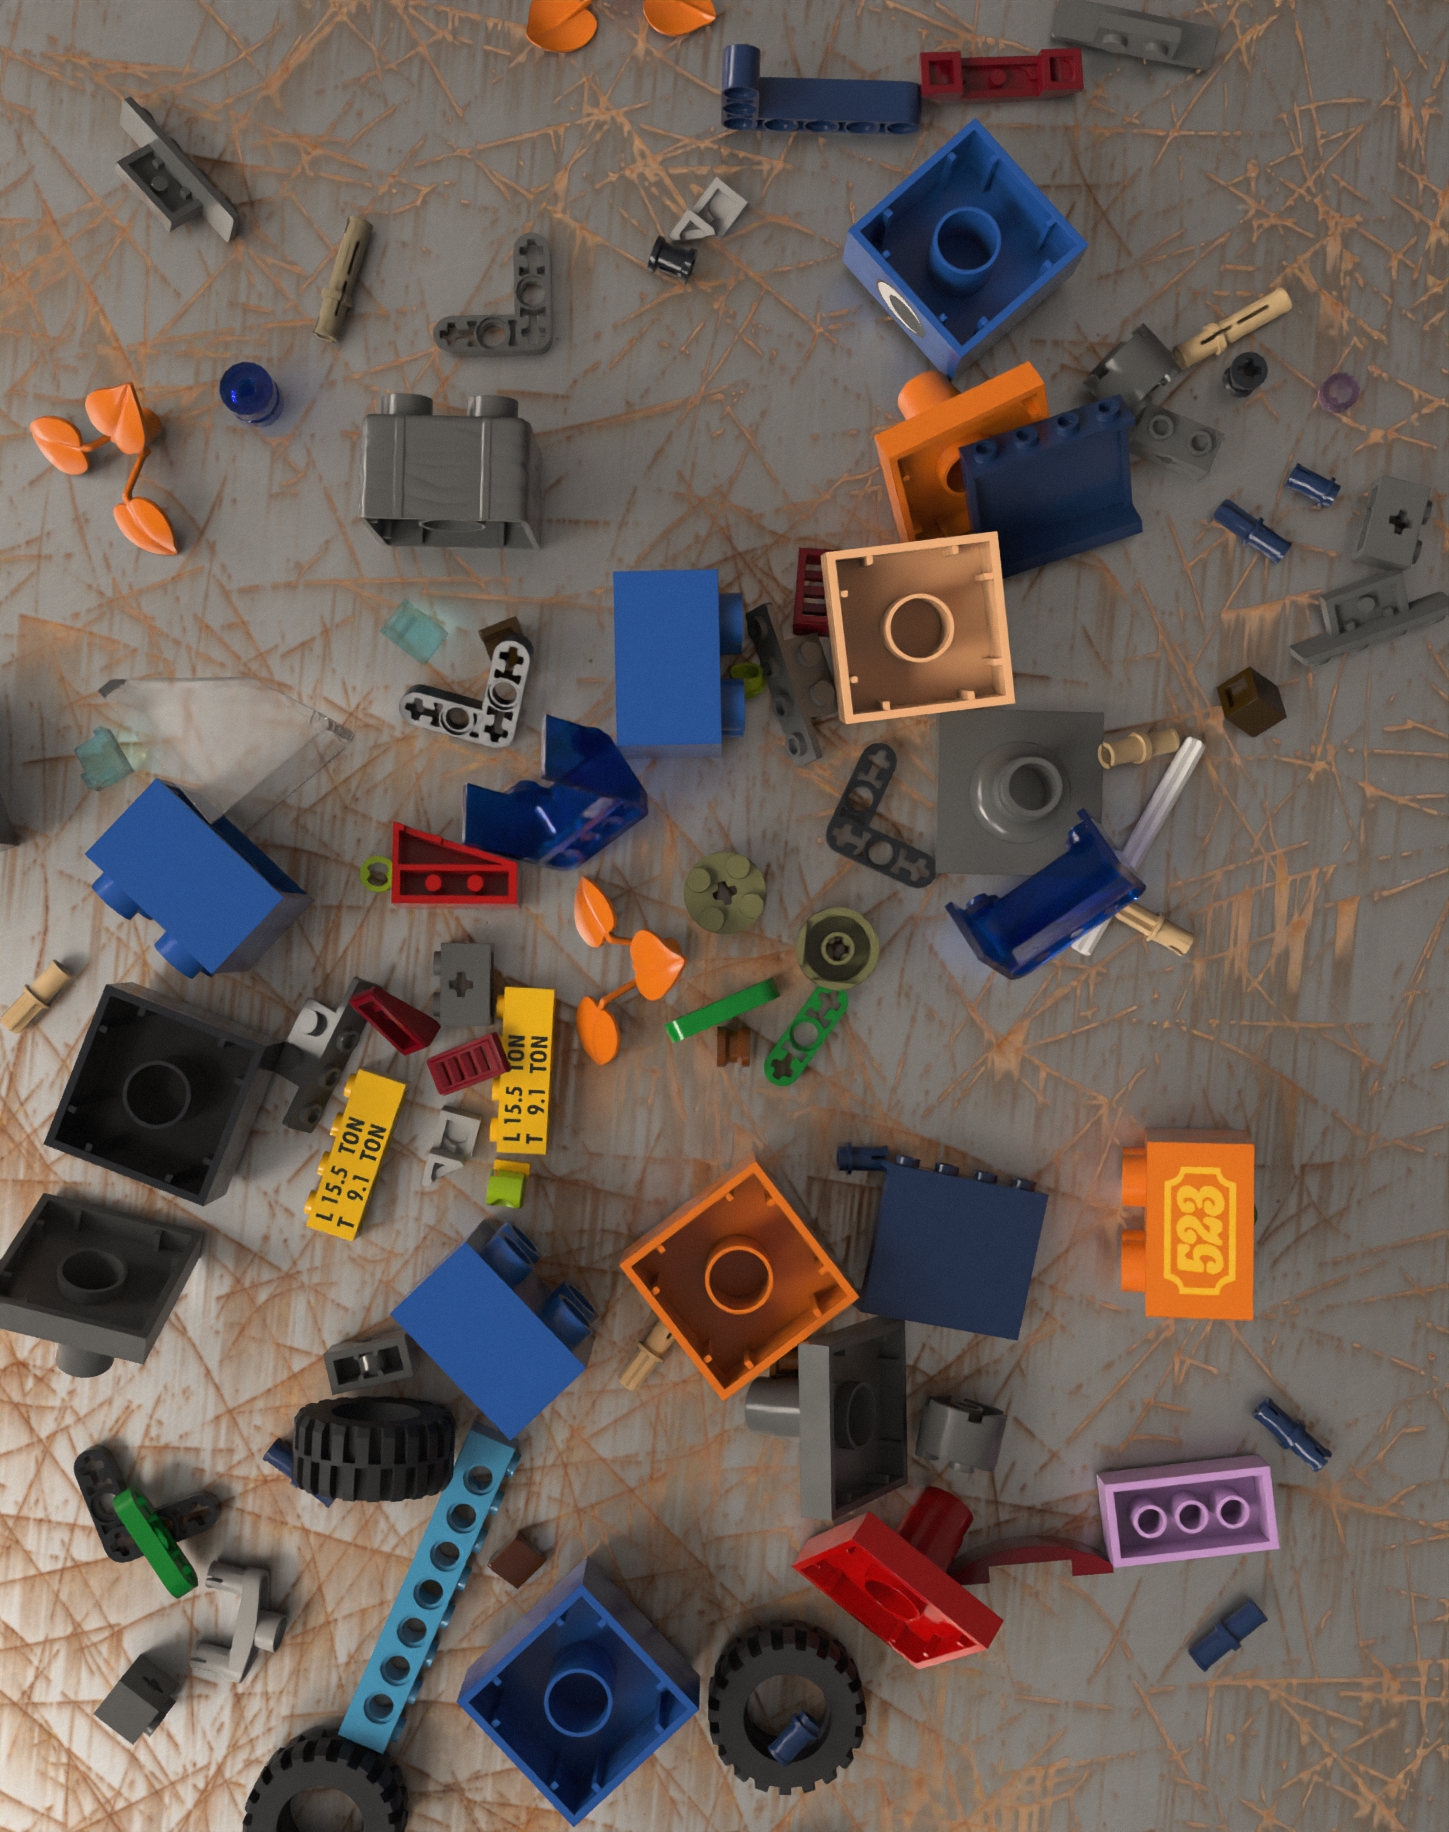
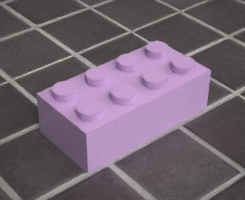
M1258 1454L1096 1473L1105 1554L1114 1568L1280 1549L1270 1465Z

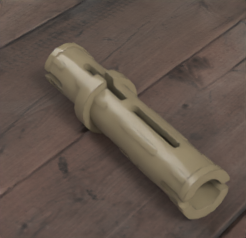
M355 216L347 218V225L328 287L323 288L320 295L323 303L312 334L327 342H338L346 310H350L354 302L351 294L370 232L373 229V225L365 219Z

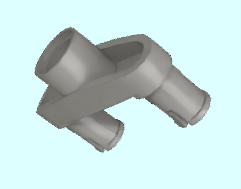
M213 1561L207 1573L212 1578L206 1579L205 1586L239 1594L241 1599L231 1649L198 1640L191 1652V1656H195V1658L190 1659L189 1666L222 1674L224 1680L240 1684L250 1671L259 1649L277 1652L285 1634L287 1616L269 1611L270 1578L267 1570L252 1566L246 1570L222 1564L219 1561Z

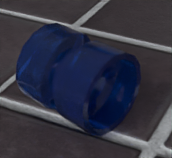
M240 362L232 365L225 371L220 381L219 392L223 403L241 423L251 428H264L272 425L279 419L284 408V397L280 387L262 366L253 362Z

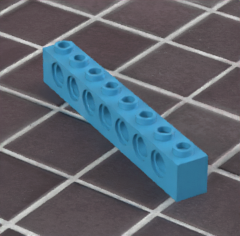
M477 1421L473 1422L455 1462L452 1481L441 1494L338 1735L381 1754L384 1753L389 1740L397 1743L407 1720L400 1716L405 1702L411 1705L414 1704L423 1683L422 1680L416 1678L421 1665L430 1667L440 1643L433 1641L438 1626L443 1629L447 1628L456 1606L449 1603L454 1589L463 1591L472 1571L471 1567L465 1565L471 1551L479 1554L489 1530L482 1528L487 1513L495 1516L505 1492L498 1490L503 1476L512 1478L521 1458V1454L514 1452L519 1441L518 1439L513 1438L510 1441L502 1432ZM476 1466H485L491 1471L493 1479L488 1482H479L473 1477L471 1469ZM459 1504H468L474 1508L476 1517L464 1520L457 1515L455 1507ZM452 1542L458 1547L460 1554L456 1557H447L441 1553L439 1544ZM435 1580L441 1584L443 1592L438 1595L429 1594L425 1591L423 1582ZM410 1618L421 1619L426 1625V1630L414 1632L408 1627L406 1620ZM402 1656L407 1659L410 1668L399 1670L391 1664L390 1658ZM377 1694L389 1696L393 1701V1706H379L375 1702L374 1696Z

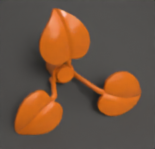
M532 0L526 31L528 40L541 49L555 53H568L583 48L593 38L597 28L595 17L586 9L593 0ZM644 0L643 12L648 23L656 31L667 36L675 37L689 34L711 24L716 18L715 8L711 0Z
M127 382L115 387L99 388L87 396L85 406L88 416L96 429L105 434L90 443H83L79 429L73 423L61 417L42 416L30 424L29 428L33 433V438L45 457L59 470L68 474L81 475L86 472L90 467V459L86 452H91L109 441L116 443L117 447L126 454L137 453V460L122 495L125 503L117 504L113 510L115 520L124 535L131 542L146 551L160 555H175L181 551L176 542L172 523L163 509L150 499L140 496L133 498L132 496L145 459L152 452L148 445L162 432V423L158 416L150 409L141 407L133 382Z
M584 876L581 877L578 883L574 900V919L579 934L587 944L595 948L603 946L606 940L611 944L631 946L632 968L636 971L633 980L603 997L599 1003L594 997L587 996L578 1005L576 1029L580 1042L591 1059L603 1067L614 1060L621 1043V1033L617 1020L607 1010L609 1003L636 986L640 993L649 1000L654 1001L663 998L678 981L688 962V958L682 955L681 947L674 938L668 937L663 939L652 930H640L633 938L616 936L612 932L617 926V916L612 902L591 878Z

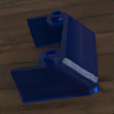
M546 714L542 717L541 779L554 782V784L546 788L540 786L535 781L523 780L517 782L504 793L466 783L463 786L461 845L552 870H572L581 866L648 815V793L608 734L596 727H586Z
M1084 808L1077 812L1082 822L1074 826L1067 834L1069 838L1064 845L1067 852L1002 898L997 895L988 896L986 893L979 894L966 904L965 910L953 902L945 905L946 910L978 960L1009 980H1016L1028 975L1134 902L1146 890V885L1101 824Z

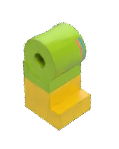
M495 1158L494 1167L491 1169L486 1205L507 1206L515 1209L523 1208L527 1203L532 1162Z

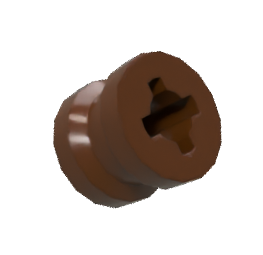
M717 1026V1067H725L729 1063H738L741 1067H750V1027H741L738 1031L729 1030L726 1026Z

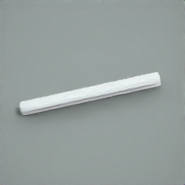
M1188 736L1180 745L1071 942V947L1079 953L1089 956L1097 946L1116 908L1123 899L1201 758L1206 745L1200 740Z

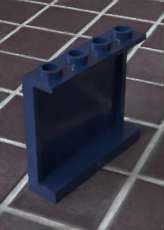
M1120 394L958 448L971 534L998 532L1002 579L1143 532L1142 519L1132 501L1127 427L1136 425V420Z
M896 1154L895 1161L882 1159L881 1165L887 1168L862 1289L856 1288L860 1298L854 1301L852 1305L863 1313L1018 1341L1049 1195L1035 1189L1036 1182L1012 1177V1182L1009 1184L998 1182L997 1174L981 1170H974L973 1176L958 1174L960 1167L941 1162H935L934 1169L920 1166L921 1160L910 1156Z

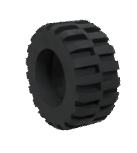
M386 1396L339 1397L333 1400L324 1399L319 1400L318 1403L306 1404L294 1418L291 1476L296 1485L309 1494H319L323 1498H338L343 1501L400 1502L404 1499L416 1500L422 1499L426 1495H436L439 1491H444L453 1478L455 1419L449 1409H445L444 1406L439 1404L433 1405L432 1402L415 1401L410 1398L399 1399Z
M782 1620L770 1621V1629L761 1631L759 1625L748 1629L746 1639L742 1641L736 1637L728 1645V1654L720 1655L715 1664V1674L710 1678L708 1689L710 1736L713 1744L718 1745V1756L725 1766L734 1765V1775L741 1781L746 1782L751 1777L755 1781V1789L766 1793L769 1786L778 1787L779 1795H791V1788L801 1786L803 1793L816 1790V1781L823 1779L825 1784H829L836 1779V1768L839 1765L843 1769H847L854 1759L853 1748L857 1749L861 1746L864 1738L862 1727L866 1724L867 1716L862 1681L853 1658H848L846 1648L838 1639L833 1642L829 1640L827 1631L818 1626L813 1632L809 1631L806 1628V1622L797 1620L793 1621V1627H782ZM784 1674L798 1675L812 1681L822 1690L825 1698V1711L818 1721L821 1729L817 1732L819 1738L816 1741L810 1740L790 1762L788 1767L780 1764L769 1752L768 1746L777 1739V1736L770 1735L759 1729L749 1718L747 1709L749 1696L759 1684L771 1677Z
M325 1729L313 1730L308 1740L305 1739V1736L299 1735L291 1739L286 1748L280 1747L272 1755L267 1766H264L246 1802L245 1811L247 1814L242 1821L243 1832H300L291 1815V1799L296 1793L316 1786L335 1788L349 1796L362 1814L364 1821L363 1832H404L409 1813L405 1809L409 1800L407 1787L400 1786L403 1775L398 1765L388 1766L387 1761L390 1755L386 1751L381 1754L338 1735L339 1729H336L334 1736H327Z

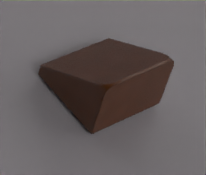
M518 1530L489 1559L487 1566L518 1589L547 1561V1558Z

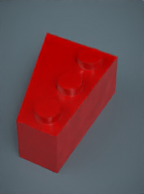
M393 821L391 904L398 909H521V868L517 862Z

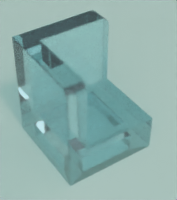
M405 598L380 630L385 637L423 665L428 662L448 636V632Z
M100 726L93 730L95 737L79 745L74 750L86 771L80 775L88 790L101 792L135 772L111 730Z

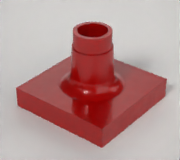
M925 1487L915 1504L908 1509L894 1530L869 1511L809 1539L791 1565L797 1572L918 1670L987 1650L1004 1622L996 1613L946 1574L974 1518L970 1509L960 1499L938 1487Z

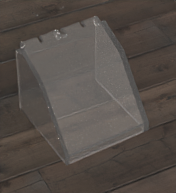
M252 677L111 679L98 690L210 824H214L225 813L229 812L245 832L250 830L346 748L343 744L351 743L354 738V734L349 728Z

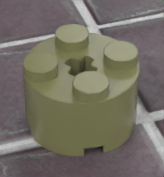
M717 852L699 860L688 873L684 884V902L691 918L703 929L722 935L734 934L751 926L762 913L766 902V884L760 870L748 858L733 852ZM721 882H725L727 887L736 888L737 893L731 896L732 903L730 905H725L722 900L715 901L713 898V893L718 891V884Z
M832 907L814 913L803 923L795 941V956L801 971L813 983L826 989L846 990L857 986L872 973L879 959V939L873 926L863 915L849 908ZM838 936L841 937V944L847 945L848 950L847 953L840 954L838 960H832L833 955L826 951V944L833 943L835 937Z

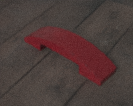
M1081 48L1041 49L1037 56L961 58V51L921 52L919 54L921 97L959 103H1009L1055 98L1079 93L1084 89Z
M1028 1535L1004 1538L973 1548L955 1558L946 1574L962 1586L990 1583L989 1567L1066 1560V1565L1072 1576L1114 1573V1569L1106 1554L1093 1546L1068 1538Z

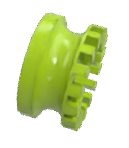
M373 856L365 860L359 873L364 887L377 893L388 892L392 889V860L382 856ZM376 863H384L389 868L385 874L389 880L382 886H375L370 880L373 875L370 868Z

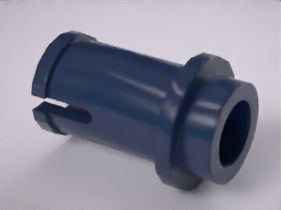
M1297 463L1284 487L1291 488L1316 501V506L1319 508L1321 505L1329 508L1336 498L1341 485L1335 483L1336 478L1331 477L1329 480Z
M846 1142L845 1146L837 1147V1170L845 1171L846 1175H851L852 1171L887 1172V1168L881 1165V1160H873L872 1158H886V1156H889L888 1146H852L851 1142Z
M804 1709L799 1714L793 1713L791 1715L793 1721L768 1746L772 1756L785 1767L790 1765V1762L810 1740L816 1741L819 1738L817 1732L821 1729L820 1724Z

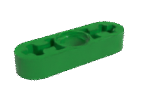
M773 977L672 1020L664 1024L671 1042L675 1043L774 1000L781 995Z
M817 986L764 1061V1073L772 1084L788 1086L798 1079L846 1011L848 996L845 990H836L839 993L836 1000L840 1003V1006L837 1010L829 1008L822 1018L830 1020V1022L823 1028L817 1019L805 1015L810 1007L817 1013L823 1003L818 998L820 993L829 994L832 990ZM803 1022L812 1023L818 1032L816 1041L809 1046H802L794 1039L795 1028ZM788 1040L795 1050L806 1053V1056L800 1061L795 1055L789 1064V1067L793 1070L792 1074L789 1077L782 1074L779 1078H776L773 1075L775 1068L771 1063L775 1058L782 1061L786 1057L789 1050L781 1047Z
M132 1485L113 1498V1505L117 1515L168 1592L179 1599L198 1586V1578L194 1568L145 1494L138 1487Z

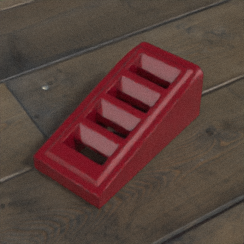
M799 547L793 634L806 635L817 632L819 637H830L828 618L824 617L827 616L826 604L803 602L804 598L825 599L824 587L805 586V581L823 582L822 571L806 570V564L821 565L820 556L822 554L840 550Z
M377 986L352 995L348 1001L359 1014L404 1056L429 1047L441 1028L440 1024L430 1016Z
M497 1032L427 1059L428 1068L441 1096L454 1093L512 1070ZM481 1046H483V1048H484V1051H485V1053H486V1056H487V1058H488V1061H489L490 1066H491L492 1069L489 1068V1065H488V1063H487V1060H486V1058H485V1055H484V1053H483V1050H482Z

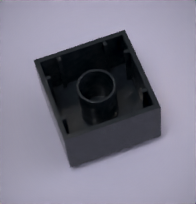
M134 982L106 984L44 1145L204 1207L227 1193L285 1041Z

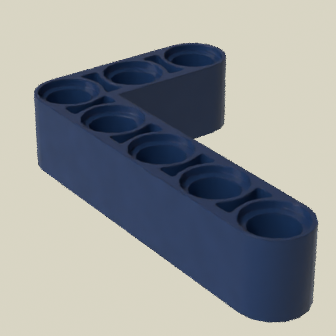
M733 44L723 49L721 124L728 129L910 135L921 130L922 97L921 85L918 83L886 80L760 77L761 51L759 48L748 44Z

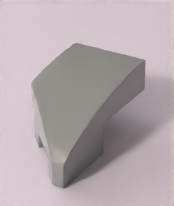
M715 177L693 209L690 210L688 208L668 238L674 242L725 237L750 203L718 177Z
M446 1105L442 1107L421 1185L428 1186L434 1183L437 1178L452 1170L456 1171L463 1167L465 1162L472 1158L483 1115Z

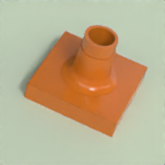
M1030 361L963 393L954 387L948 376L941 371L921 373L903 387L898 397V408L906 420L874 435L901 543L971 534L958 448L1050 417L1045 383Z

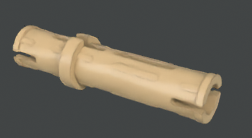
M1279 287L1274 292L1244 307L1219 323L1210 322L1203 326L1201 333L1180 345L1174 346L1172 349L1173 354L1178 358V365L1183 370H1187L1193 364L1213 353L1219 355L1225 352L1227 345L1255 331L1278 316L1291 311L1292 303L1290 297L1283 288Z

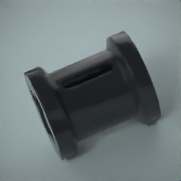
M659 235L653 246L647 271L654 273L657 270L679 278L680 283L686 285L692 274L698 250L691 248L688 251L666 242L665 237Z
M1245 352L1240 354L1223 373L1222 383L1224 389L1232 397H1248L1267 378L1268 367L1266 361L1258 353ZM1241 368L1244 369L1246 376L1252 377L1249 382H1245L1243 374H1238Z

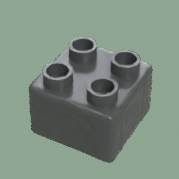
M410 393L383 395L381 397V414H368L362 421L360 490L358 497V518L360 522L383 546L513 550L540 549L542 454L536 442L531 424L525 419L518 418V401L513 398L496 395L473 396L467 399V416L433 415V400L427 396Z

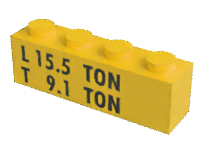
M506 986L505 993L498 994L496 1018L503 1019L502 1035L498 1036L512 1070L493 1077L492 1101H499L498 1117L491 1118L490 1142H497L496 1152L546 1155L549 1151L557 988Z
M368 1067L360 1068L357 1074H350L343 1096L349 1098L344 1113H337L330 1131V1135L336 1137L331 1152L325 1151L317 1169V1174L322 1175L318 1191L312 1189L305 1204L304 1213L309 1214L307 1227L352 1242L360 1236L411 1085L410 1081Z

